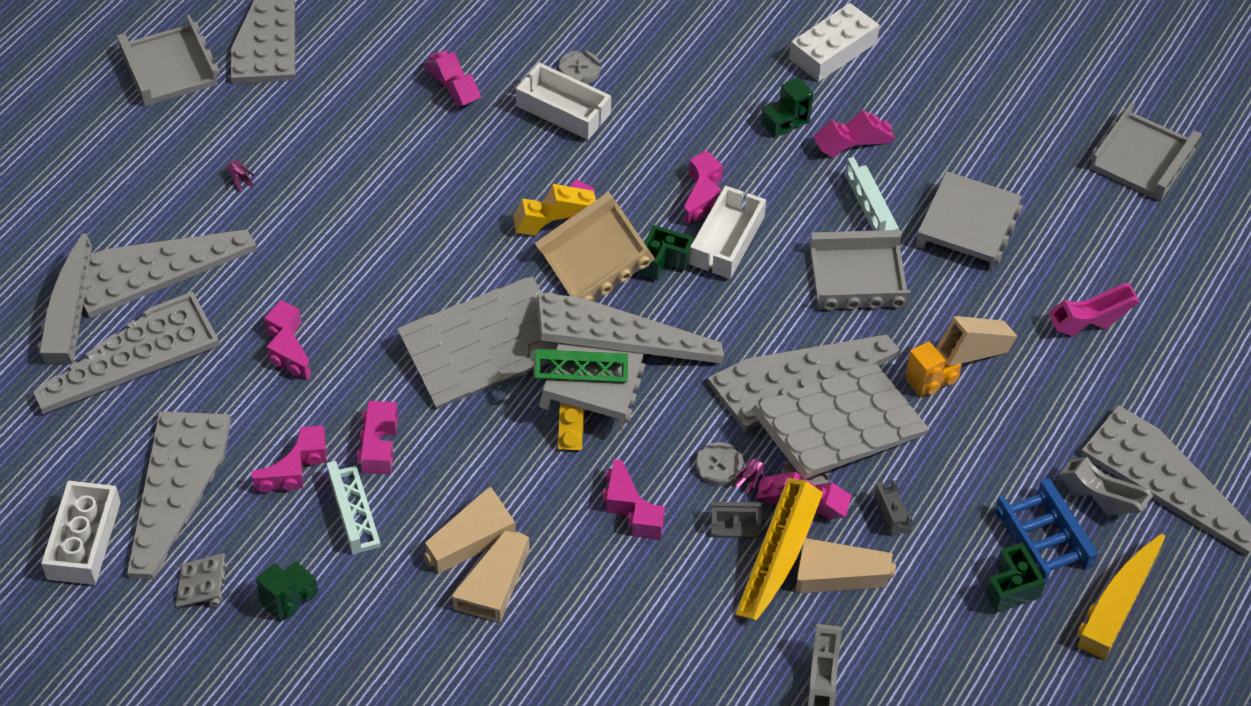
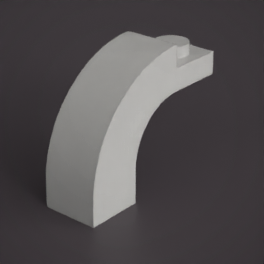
M816 624L808 706L835 705L842 627Z

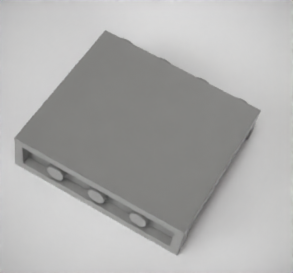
M190 14L187 15L188 25L130 42L125 33L117 35L120 51L144 106L218 85L217 76L220 75L216 63L212 64L213 57L210 49H205L207 46L204 36H199V26L197 22L192 21Z
M1131 102L1127 109L1123 108L1118 122H1113L1109 134L1103 136L1100 147L1093 150L1090 156L1092 160L1090 169L1161 202L1198 148L1202 134L1195 130L1189 138L1132 113L1135 103Z
M946 171L918 231L915 246L924 249L927 241L989 261L988 271L991 272L994 264L999 265L1003 254L1001 249H1006L1010 238V236H1007L1008 233H1013L1017 222L1014 220L1015 217L1019 218L1023 205H1020L1022 196Z
M900 230L812 232L810 254L818 310L908 307L910 290H907L900 251Z
M559 343L557 350L628 353V382L547 379L539 407L548 410L551 399L621 419L618 430L621 431L623 423H629L632 409H629L628 406L633 408L637 395L632 392H638L641 379L637 378V376L642 377L645 364L641 363L643 353ZM565 362L561 366L567 374L571 375L578 369L574 363ZM588 363L584 367L593 376L602 370L597 364ZM553 364L551 365L549 373L555 368ZM610 365L607 368L613 376L622 377V365Z

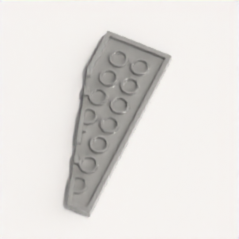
M254 0L232 45V84L296 80L295 0Z
M246 229L104 249L90 256L83 308L88 317L92 318L257 250L256 243Z
M190 292L147 309L143 312L144 316L137 321L132 320L129 322L127 328L117 335L114 333L86 353V357L78 363L76 361L69 366V370L59 377L54 376L33 391L42 414L220 346L219 340L194 293Z
M538 292L537 310L541 341L722 363L724 353L722 343L584 298Z
M881 335L753 357L708 377L707 384L742 429L747 432L761 425L751 409L762 400L821 383L825 379L847 374L848 371L873 364L879 366L898 357L900 349L888 335Z
M1118 405L1085 445L1080 455L1088 457L1092 463L1122 481L1147 488L1153 494L1151 499L1245 556H1248L1251 552V524L1160 429Z
M159 411L127 573L130 579L154 580L168 556L167 552L171 545L177 541L181 528L184 524H187L203 497L204 489L209 482L211 483L215 476L214 472L225 459L231 425L230 414Z

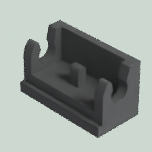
M895 480L891 481V485L888 488H885L883 481L877 482L874 500L890 536L913 531V520L906 512L898 494Z
M712 502L711 537L760 538L761 503Z

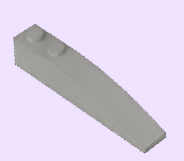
M87 234L80 236L70 252L53 289L46 319L41 325L43 337L42 342L38 344V353L42 356L45 364L74 363L92 244Z

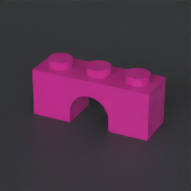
M368 401L367 410H363L362 423L365 424V430L360 431V444H363L362 449H358L357 463L361 464L362 473L391 474L394 455L392 441H383L379 438L384 435H396L398 423L397 402Z

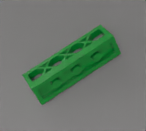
M546 349L531 351L530 361H534V378L628 382V353ZM540 361L551 362L555 368L550 373H540ZM565 362L574 363L578 369L571 375L567 374L561 366ZM588 363L597 364L602 370L593 376L584 367ZM610 365H622V377L613 376L607 368Z

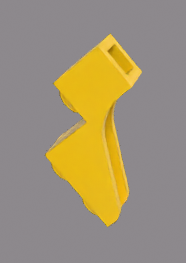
M553 184L543 202L522 199L513 215L516 233L537 236L541 228L547 223L573 217L596 201L594 191Z
M560 402L558 449L582 450L585 409Z

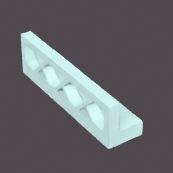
M854 157L848 158L845 176L873 231L899 230L867 166L859 167Z
M336 461L327 463L330 483L352 555L381 547L357 466L339 470ZM354 475L355 480L350 486L342 482V477ZM351 493L361 498L357 505L349 503L348 497ZM357 512L367 517L362 525L354 521ZM365 532L371 535L374 541L361 544L360 536Z

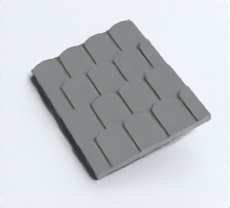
M533 276L521 279L503 288H497L467 302L456 304L438 313L427 315L397 328L438 409L534 371V361H530L532 350H557L559 343L540 340L537 295L538 292H542ZM540 361V368L551 364V362Z
M877 364L848 371L847 374L825 379L821 383L762 400L751 409L752 413L803 479L925 436L930 430L922 422V419L915 410L908 405L909 403L902 394L895 389V386L884 372L882 373Z

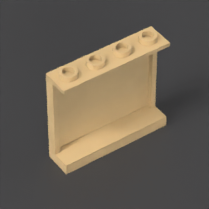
M609 192L535 243L568 294L593 302L601 296L609 294L614 287L621 282L629 280L634 273L646 268L655 259Z

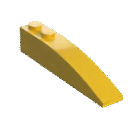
M792 478L787 479L735 615L757 620L787 577L806 539L823 494L822 491L809 482Z
M1160 534L1136 553L1112 579L1097 605L1092 603L1086 615L1090 619L1087 624L1082 622L1076 635L1080 637L1078 648L1106 660L1158 556L1165 535Z

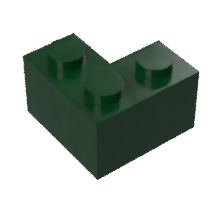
M800 77L785 82L781 85L780 100L769 103L762 108V125L774 138H777L810 123L813 92Z
M653 225L644 243L655 259L646 268L637 271L636 274L658 280L665 264L686 271L690 261V247L695 237Z
M1023 542L1001 549L996 564L1000 574L989 577L985 591L996 613L1041 598L1045 586V580Z
M294 561L285 570H282L277 564L273 563L255 578L261 605L280 622L284 621L287 617L293 616L302 604L312 600L318 592L316 577L297 561Z

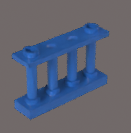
M1050 478L1040 482L1037 495L1009 505L1003 495L998 496L995 507L997 519L1003 522L1016 544L1023 542L1045 580V585H1047L1051 570L1072 562H1081L1085 570L1094 567L1098 552ZM1038 504L1044 505L1049 514L1022 524L1014 514ZM1050 523L1056 524L1061 533L1034 543L1026 533ZM1062 542L1068 543L1073 550L1071 553L1044 562L1038 552Z

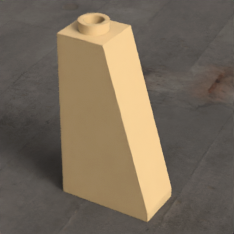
M955 316L936 349L946 360L945 363L948 366L1008 353L1018 336L1003 320Z
M491 487L486 489L425 542V560L430 567L434 566L438 574L491 548L505 530L516 532L515 521Z
M505 530L452 596L453 610L501 623L529 552V537L520 532Z
M806 538L803 544L795 592L811 593L887 587L889 578H894L896 564L891 563L893 553Z

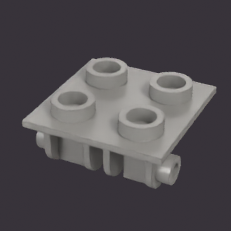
M224 553L181 565L176 608L206 600L212 607H218L222 603L221 591L224 589V574L227 569Z

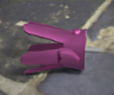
M234 160L227 165L226 172L232 177L234 184H236L240 192L242 191V186L238 179L239 177L248 186H253V182L246 172L252 176L256 175L247 170L243 163L239 160Z
M750 459L746 463V467L733 475V477H736L743 472L735 482V487H739L745 480L751 477L746 490L747 494L755 488L759 476L763 475L765 471L761 460Z

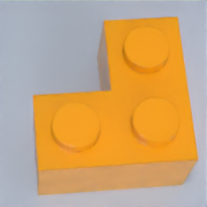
M928 341L910 350L905 379L922 398L928 394L936 393L946 385L954 384L959 379L962 365L948 366L945 363L946 360Z

